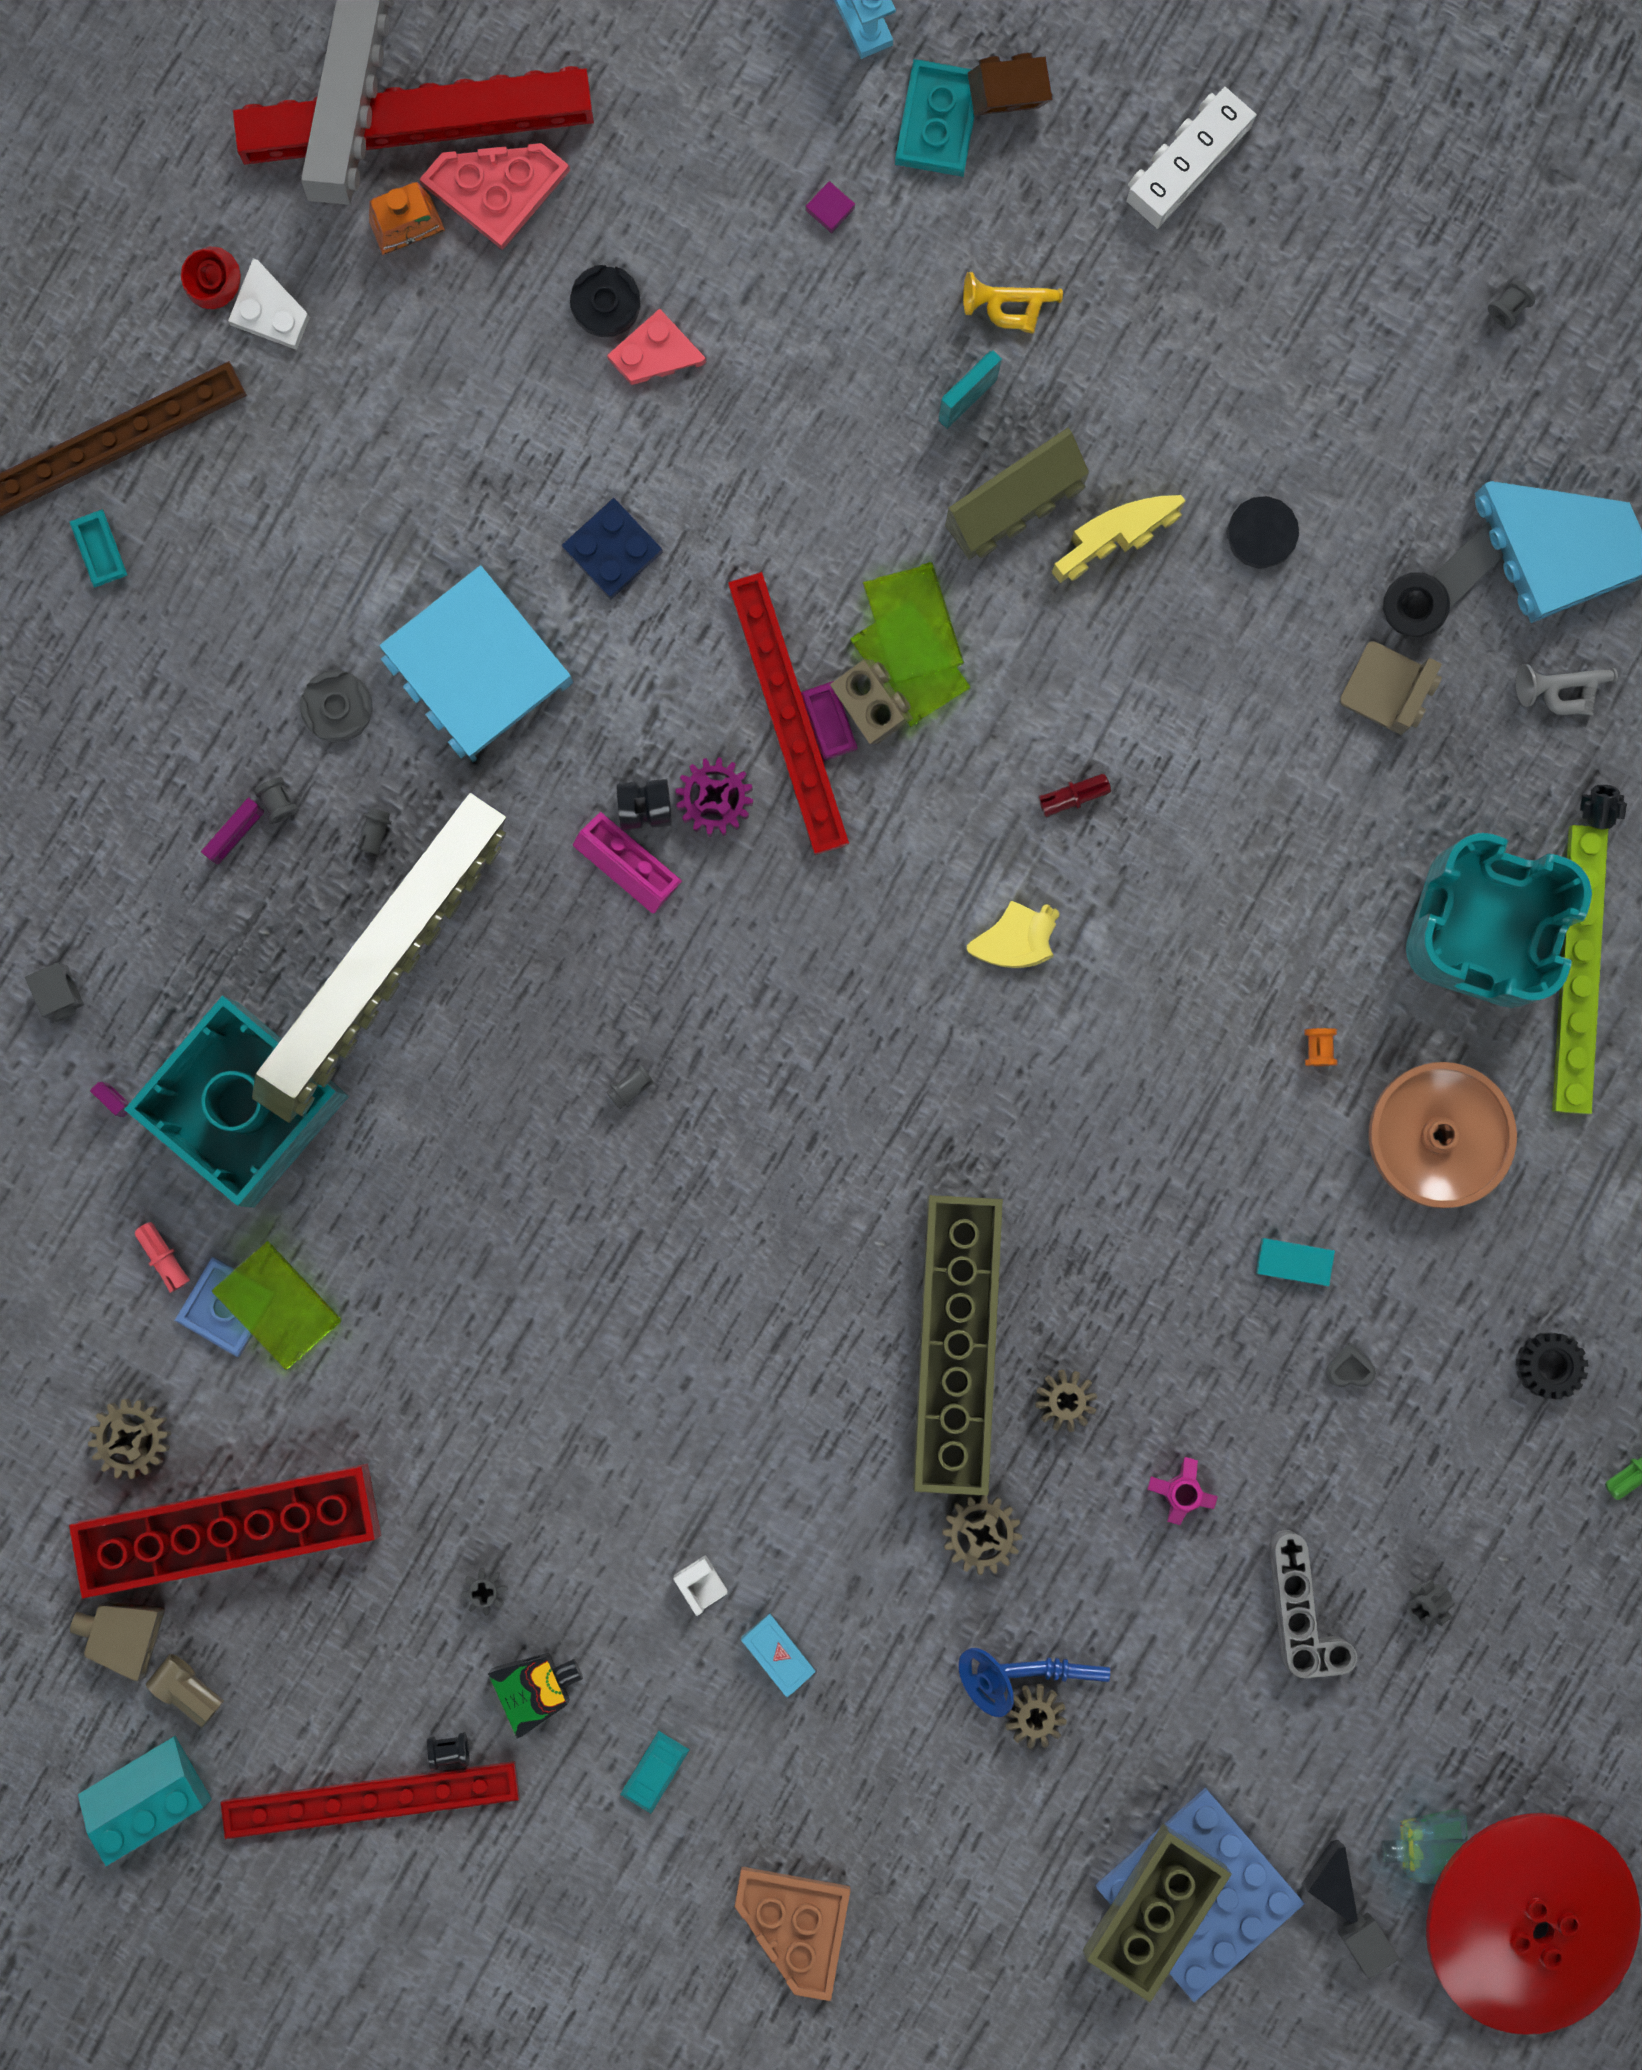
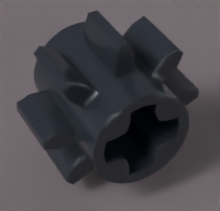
M1611 785L1594 786L1591 789L1590 795L1582 794L1580 811L1583 812L1582 818L1587 819V823L1594 828H1612L1616 825V819H1625L1627 803L1624 802L1625 796L1620 795V791Z

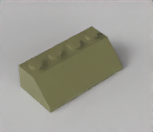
M1067 427L948 507L945 527L968 560L976 555L979 558L987 556L997 548L996 542L1006 535L1009 539L1015 537L1027 527L1025 522L1034 516H1037L1039 519L1045 517L1056 508V501L1065 495L1068 499H1071L1086 487L1084 483L1087 480L1089 471L1070 429Z

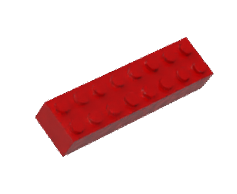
M368 1463L81 1520L69 1525L82 1599L373 1541L381 1536Z

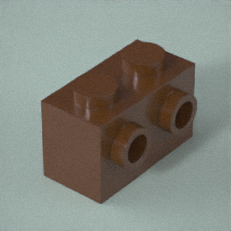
M1021 53L1012 56L1009 61H1000L999 56L987 57L979 60V65L967 73L974 116L1039 109L1053 100L1046 56L1033 58L1032 53Z

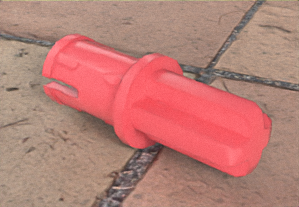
M148 1222L136 1229L135 1236L151 1260L148 1263L149 1266L155 1267L169 1292L172 1293L190 1281L189 1277H187L173 1255L175 1252L174 1248H168L154 1224Z

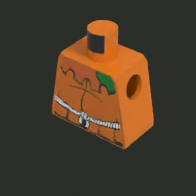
M418 182L392 189L386 194L373 198L369 203V223L382 255L445 231L432 197Z

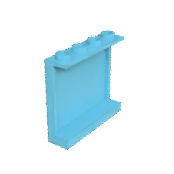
M481 565L379 645L385 654L381 658L384 665L393 676L398 672L402 674L408 682L403 686L415 703H418L421 699L430 709L425 714L438 731L445 727L453 737L448 741L449 745L460 758L467 755L472 762L477 760L475 757L477 753L560 688L563 692L574 683L568 671Z

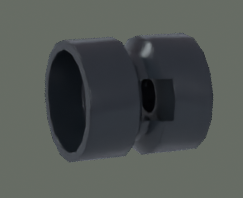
M667 779L647 781L644 787H640L637 782L617 784V802L621 830L641 829L644 823H649L652 828L672 826ZM645 797L646 812L637 813L636 798Z

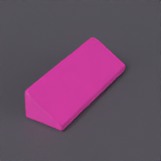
M602 812L597 814L578 833L573 843V846L651 913H655L682 882L680 878Z

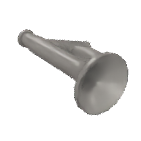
M1522 664L1516 672V692L1520 703L1525 707L1532 706L1536 698L1544 692L1545 704L1555 714L1593 716L1598 684L1610 681L1617 682L1618 673L1615 668H1611L1610 670H1592L1545 676L1536 673L1530 665ZM1583 686L1582 699L1560 700L1558 696L1560 689Z

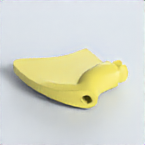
M1010 901L1002 918L989 930L973 939L967 945V951L970 955L982 961L1001 967L1025 968L1041 964L1054 956L1049 945V939L1056 926L1055 921L1059 918V911L1056 908L1052 909L1050 905L1046 904L1042 906L1040 913L1019 903Z

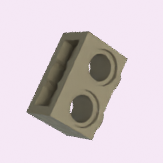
M864 659L831 683L830 686L869 744H879L913 718L908 712L911 707L907 699L901 692L897 691L895 693L888 683L891 677L886 668L879 661L875 663L873 660ZM863 675H866L871 681L870 691L865 695L860 693L857 686L858 680ZM884 704L891 711V719L885 725L879 721L877 716L879 708Z

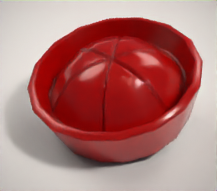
M209 246L196 250L186 258L182 265L181 281L184 291L190 300L201 308L213 310L224 307L234 299L239 290L241 279L239 265L232 254L223 248Z

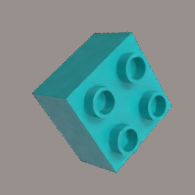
M222 995L124 1110L235 1205L255 1208L349 1098V1095L331 1080L325 1087L318 1085L312 1095L315 1099L308 1111L303 1116L296 1114L290 1123L252 1099L255 1074L282 1038L242 1004Z

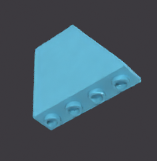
M1494 481L1485 483L1475 493L1476 509L1479 515L1483 518L1485 517L1486 521H1489L1492 530L1489 531L1490 541L1496 550L1501 549L1503 553L1502 558L1505 562L1503 565L1504 573L1509 582L1514 583L1519 594L1518 605L1524 615H1528L1531 623L1642 579V529L1630 502Z

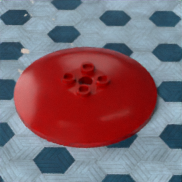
M1547 1813L1523 1814L1500 1820L1476 1833L1455 1852L1445 1865L1433 1889L1426 1919V1940L1435 1975L1449 1997L1465 2013L1490 2028L1512 2034L1530 2035L1553 2032L1568 2027L1600 2007L1612 1995L1630 1967L1640 1932L1641 1912L1636 1884L1625 1860L1612 1844L1595 1830L1579 1821ZM1548 1922L1546 1935L1542 1938H1534L1533 1932L1535 1927L1539 1923Z

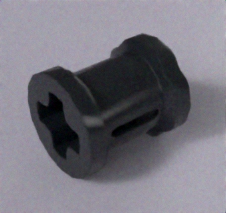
M466 1732L459 1733L458 1737L436 1740L435 1737H429L427 1739V1754L431 1771L437 1770L442 1765L461 1763L462 1766H469L470 1752Z

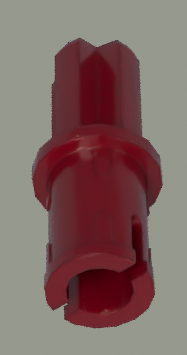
M1100 774L1075 784L1072 781L1067 782L1068 786L1040 795L1038 799L1042 811H1044V815L1047 818L1072 807L1079 809L1081 808L1080 804L1109 794L1111 786L1106 775Z

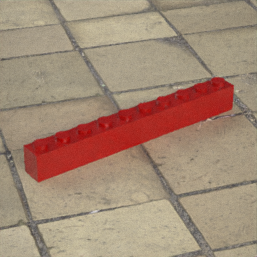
M568 66L560 69L559 72L551 73L534 70L525 73L524 76L494 75L489 80L483 81L460 79L455 81L454 84L441 86L436 83H425L418 88L407 90L400 87L387 88L383 92L377 93L375 98H371L372 122L369 129L365 128L364 138L366 140V150L593 124L594 117L587 68L580 69L575 66ZM317 97L313 101L305 102L283 100L277 105L272 106L248 104L243 106L242 109L233 110L237 152L243 164L305 158Z

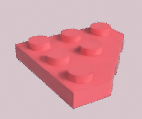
M539 143L528 144V147L515 149L496 147L478 149V152L457 154L456 151L443 152L419 180L423 187L503 250L569 173L570 167L544 144Z

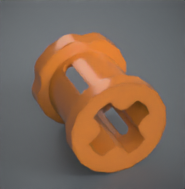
M1304 1029V1034L1308 1037L1309 1056L1305 1060V1066H1337V1059L1334 1058L1333 1037L1337 1035V1029Z

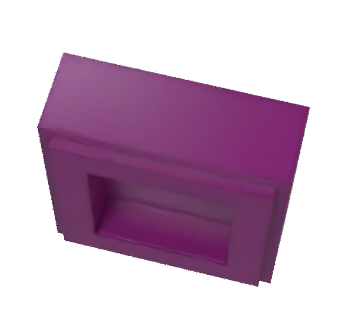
M830 181L805 206V211L831 234L855 209V203Z
M98 1081L91 1088L90 1092L115 1116L125 1117L128 1114L124 1109L129 1102L109 1083Z

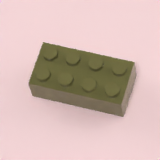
M1163 1823L1083 1948L1086 1960L1151 2003L1232 1873L1224 1863Z

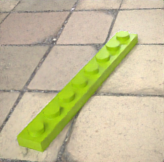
M1571 825L1568 832L1567 859L1578 864L1588 876L1592 889V898L1584 921L1568 928L1562 945L1561 957L1572 960V964L1564 985L1559 989L1552 1112L1592 1114L1608 829H1597L1592 826Z

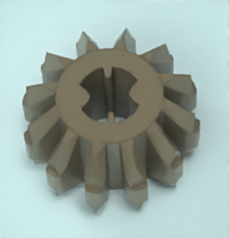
M1061 1369L1058 1370L1057 1374L1058 1383L1050 1375L1044 1377L1046 1383L1051 1387L1049 1391L1042 1387H1037L1036 1392L1047 1397L1046 1400L1035 1402V1407L1037 1409L1049 1408L1040 1417L1043 1422H1047L1053 1416H1056L1052 1425L1054 1430L1058 1431L1062 1426L1063 1420H1065L1067 1430L1073 1432L1075 1429L1073 1419L1076 1418L1082 1426H1086L1088 1422L1081 1415L1083 1411L1089 1414L1096 1413V1409L1086 1405V1401L1096 1400L1097 1394L1092 1392L1084 1394V1391L1092 1384L1089 1379L1082 1381L1077 1386L1080 1378L1079 1372L1073 1371L1069 1382H1067L1066 1373ZM1060 1393L1074 1394L1075 1399H1071L1074 1405L1071 1409L1064 1406L1058 1407L1057 1402H1061L1058 1399Z
M1037 1684L1034 1695H1031L1028 1686L1024 1685L1022 1686V1692L1025 1696L1023 1699H1020L1013 1693L1014 1704L1017 1707H1012V1710L1006 1714L1009 1717H1013V1719L1007 1721L1005 1727L1007 1730L1017 1729L1013 1736L1015 1742L1019 1743L1027 1735L1026 1743L1028 1748H1034L1036 1738H1039L1042 1746L1046 1748L1049 1746L1046 1735L1050 1734L1055 1739L1061 1737V1734L1054 1725H1066L1067 1720L1062 1716L1056 1715L1066 1709L1063 1702L1053 1704L1057 1697V1693L1054 1690L1049 1691L1043 1698V1685ZM1037 1708L1039 1713L1042 1710L1044 1711V1714L1040 1715V1723L1033 1724L1031 1719L1026 1722V1719L1031 1717V1709Z

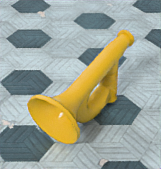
M967 272L963 289L965 314L972 315L979 306L987 303V314L991 322L997 327L1005 329H1021L1026 333L1033 334L1042 302L1057 301L1061 303L1063 299L1061 288L1054 290L1047 288L991 287L981 283L973 272ZM1004 302H1028L1025 315L1004 314L1001 310V305Z

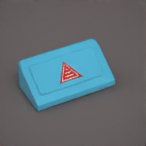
M768 1614L741 1636L744 1645L786 1697H789L816 1672L771 1614Z

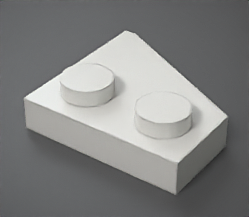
M253 259L228 322L233 327L297 350L310 317L258 260Z

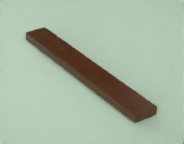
M230 361L1 472L0 517L247 396Z

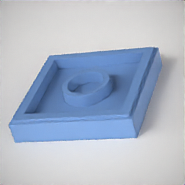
M212 1257L174 1321L234 1356L240 1357L277 1293L219 1259Z

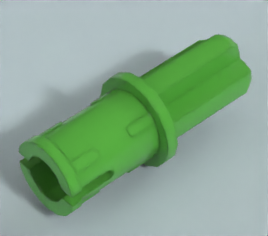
M1642 1457L1638 1460L1632 1458L1630 1460L1631 1465L1606 1481V1489L1616 1500H1620L1642 1484Z

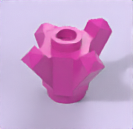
M1184 1457L1180 1474L1168 1481L1151 1476L1147 1490L1164 1495L1170 1505L1167 1522L1181 1525L1185 1515L1200 1506L1215 1509L1218 1496L1203 1492L1196 1480L1198 1460Z

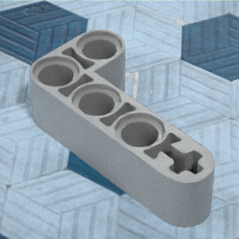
M1290 1530L1278 1531L1270 1540L1269 1551L1283 1664L1292 1674L1299 1678H1315L1349 1673L1357 1664V1653L1354 1647L1340 1637L1318 1638L1307 1543L1301 1536ZM1287 1540L1296 1545V1549L1290 1551V1558L1292 1563L1297 1566L1299 1565V1568H1282V1565L1290 1566L1288 1555L1281 1551V1547L1287 1546ZM1291 1576H1298L1301 1580L1299 1591L1294 1594H1287L1284 1589L1286 1580ZM1296 1613H1303L1305 1617L1303 1628L1298 1631H1291L1288 1625L1290 1617ZM1343 1646L1346 1651L1344 1660L1339 1664H1331L1329 1659L1331 1650L1335 1647ZM1307 1650L1309 1653L1307 1665L1302 1668H1295L1293 1665L1294 1655L1298 1651Z

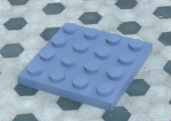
M1206 1787L1165 1823V1825L1224 1863L1232 1873L1169 1973L1193 2002L1199 1999L1305 1904ZM1158 1830L1095 1885L1110 1905Z

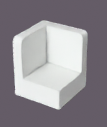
M706 1555L676 1573L673 1578L696 1616L703 1613L706 1607L725 1596L728 1592Z

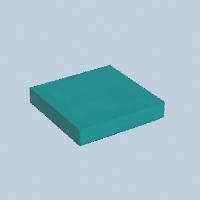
M994 350L989 351L942 397L938 421L946 429L997 381L1002 358Z

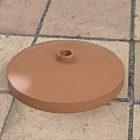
M1449 1062L1424 1064L1410 1069L1395 1078L1379 1096L1369 1123L1370 1151L1383 1179L1404 1198L1419 1205L1432 1208L1464 1206L1489 1194L1507 1174L1512 1164L1517 1144L1515 1118L1502 1091L1488 1077L1477 1070ZM1438 1130L1443 1134L1441 1143L1439 1140H1435L1433 1133Z

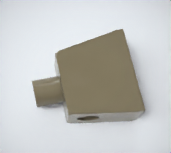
M106 1601L98 1606L95 1616L76 1612L70 1626V1633L88 1638L84 1651L86 1658L131 1680L139 1681L147 1674L166 1608Z

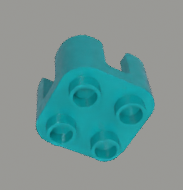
M1477 833L1465 837L1444 850L1432 862L1407 938L1406 954L1408 962L1413 971L1429 983L1502 1007H1521L1550 997L1564 985L1571 968L1572 960L1561 957L1559 954L1568 928L1584 921L1588 913L1592 898V889L1588 876L1578 864L1565 857L1546 854L1534 861L1505 853L1509 842L1506 838L1490 833Z

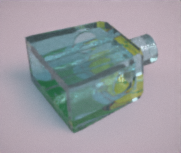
M1450 1809L1403 1820L1400 1823L1401 1840H1382L1381 1854L1384 1863L1402 1862L1403 1873L1409 1880L1436 1884L1445 1865L1455 1852L1468 1841L1466 1815L1459 1809Z

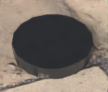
M596 265L585 270L574 281L570 295L571 312L577 324L587 333L598 337H614L627 331L636 321L641 309L640 292L634 278L624 269Z
M1269 496L1253 497L1241 503L1232 514L1227 527V539L1234 556L1245 565L1257 569L1272 567L1284 562L1295 549L1299 538L1298 520L1292 509L1281 500Z

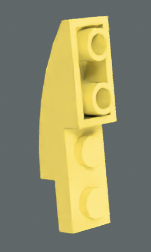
M1182 495L1146 498L1124 504L1097 516L1074 531L1071 541L1076 548L1054 564L1052 574L1059 583L1068 577L1071 581H1074L1088 570L1089 567L1086 564L1096 556L1101 560L1115 550L1117 545L1114 542L1116 541L1124 552L1133 546L1137 550L1154 537L1151 532L1163 525L1166 529L1182 516L1180 510L1186 500Z

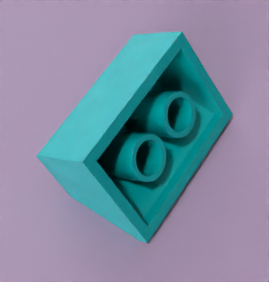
M173 1736L78 1794L87 1835L105 1866H108L199 1811L212 1800L176 1736Z

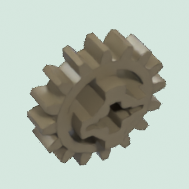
M128 1398L121 1400V1409L115 1403L108 1404L109 1415L103 1412L97 1413L96 1418L101 1424L100 1426H91L89 1428L90 1432L97 1435L95 1440L88 1442V1446L97 1447L98 1452L92 1456L93 1461L99 1459L105 1461L101 1468L103 1472L115 1468V1478H121L125 1471H127L129 1478L134 1479L138 1477L139 1469L144 1475L151 1473L150 1463L155 1465L162 1464L163 1459L158 1453L169 1451L170 1446L162 1443L163 1438L171 1435V1431H162L161 1425L167 1419L166 1417L158 1419L154 1417L158 1409L156 1406H151L145 1410V1402L140 1399L132 1407L131 1401ZM126 1414L139 1416L146 1422L142 1424L132 1422L130 1416L127 1417ZM109 1427H111L113 1431L110 1441L107 1442V1432ZM142 1431L133 1439L132 1444L118 1446L127 1437V1433ZM152 1435V1446L150 1451H148L146 1446L149 1436ZM118 1453L126 1455L129 1461L133 1463L122 1462L115 1458L114 1455Z
M968 1495L967 1506L963 1508L956 1502L954 1504L958 1512L956 1516L949 1514L945 1516V1519L951 1523V1528L942 1529V1534L951 1537V1540L944 1544L945 1550L955 1549L956 1552L952 1555L951 1560L955 1563L963 1559V1570L966 1572L974 1565L978 1575L983 1574L984 1567L989 1566L993 1573H997L996 1563L1001 1561L1004 1565L1009 1566L1010 1562L1006 1555L1009 1552L1012 1554H1018L1019 1552L1012 1544L1013 1541L1022 1539L1020 1533L1013 1532V1528L1021 1524L1018 1518H1008L1013 1509L1010 1505L1000 1509L1001 1499L999 1497H996L991 1504L988 1503L987 1495H981L979 1502H975ZM985 1510L979 1518L973 1520L964 1518L973 1511ZM998 1516L1005 1524L1006 1538L997 1533L995 1525L998 1521ZM986 1525L988 1526V1533L997 1541L982 1539L980 1543H977V1537L967 1527L981 1530ZM958 1531L967 1536L969 1543L965 1552L959 1545ZM994 1548L999 1551L991 1557L980 1558L982 1552Z

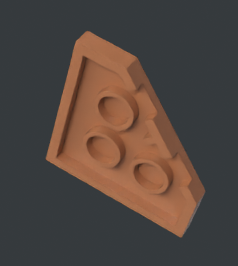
M741 1866L735 1900L736 1910L747 1922L757 1941L783 1975L794 1995L831 2001L851 1890L850 1886Z

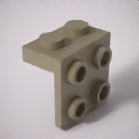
M1375 641L1369 642L1340 696V703L1342 706L1402 735L1411 726L1416 728L1423 718L1426 708L1421 705L1426 695L1433 696L1438 688L1442 677L1437 675L1442 664L1428 658L1421 665Z

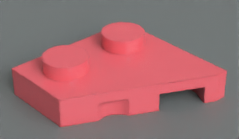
M661 309L657 310L607 355L608 360L631 385L648 381L654 376L663 377L674 374L675 370L693 365L700 367L706 363V358Z

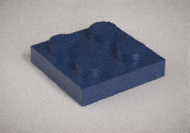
M615 498L611 499L561 545L562 549L610 600L663 553L662 548Z

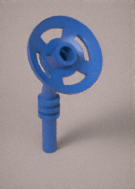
M969 1648L959 1658V1674L965 1690L981 1710L994 1717H1003L1012 1710L1014 1695L1009 1678L1044 1676L1045 1680H1050L1053 1677L1054 1681H1058L1059 1677H1061L1063 1682H1066L1067 1678L1101 1682L1110 1681V1667L1068 1663L1067 1659H1063L1060 1662L1059 1658H1055L1054 1662H1052V1659L1047 1657L1046 1661L999 1664L989 1653L979 1648ZM973 1658L980 1663L977 1668V1674L972 1672ZM1006 1687H1007V1692H1008L1007 1701L1005 1700V1697H1004V1693H1005V1691H1006ZM984 1693H985L987 1696H989L990 1698L994 1699L995 1702H993V1701H991L989 1698H987V1697L984 1695Z

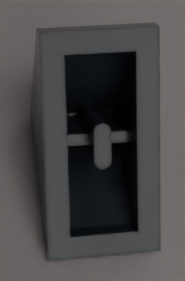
M1333 1840L1304 1879L1302 1885L1310 1894L1347 1921L1355 1923L1358 1922L1346 1847L1339 1840Z

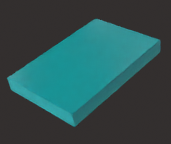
M913 59L894 165L964 177L975 118L967 74L972 69Z

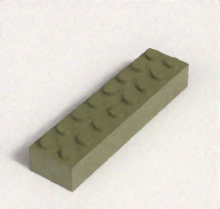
M927 1196L913 1472L914 1492L989 1495L1003 1199Z

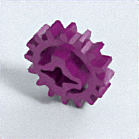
M718 757L715 765L710 766L707 758H704L702 762L703 768L698 769L695 765L691 764L689 767L692 776H680V781L685 785V788H677L675 793L677 796L684 798V800L676 804L677 810H687L682 820L684 823L694 820L693 831L696 833L703 826L706 827L708 837L712 836L714 829H719L722 836H726L727 826L731 825L734 829L738 830L740 827L737 819L739 817L742 819L749 818V813L744 809V806H753V799L745 797V794L753 791L752 784H742L747 774L743 771L736 775L734 773L736 763L731 762L725 768L723 767L722 758ZM718 774L726 778L722 781L711 780L708 775ZM696 784L700 794L699 798L691 805V791ZM738 789L739 800L733 811L729 800L730 796ZM711 790L716 794L723 792L720 795L722 802L716 804L714 801L707 803L709 800L708 792ZM707 813L719 815L721 819L708 820L703 818V816H705Z

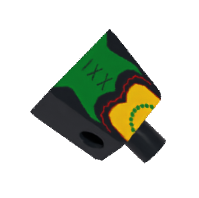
M549 1653L499 1665L492 1668L488 1673L516 1738L522 1737L568 1705L570 1699L565 1687L583 1679L575 1659L556 1667Z

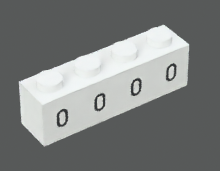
M1226 87L1217 95L1213 93L1208 95L1198 109L1201 113L1193 121L1189 118L1186 119L1175 133L1177 139L1170 146L1163 144L1152 157V166L1146 172L1140 169L1128 183L1130 191L1126 202L1157 229L1253 125L1257 114Z

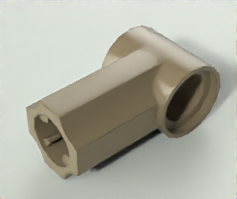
M169 1654L146 1682V1687L154 1696L167 1704L173 1703L201 1727L209 1721L224 1702L221 1697L195 1677V1671L189 1664L174 1654Z

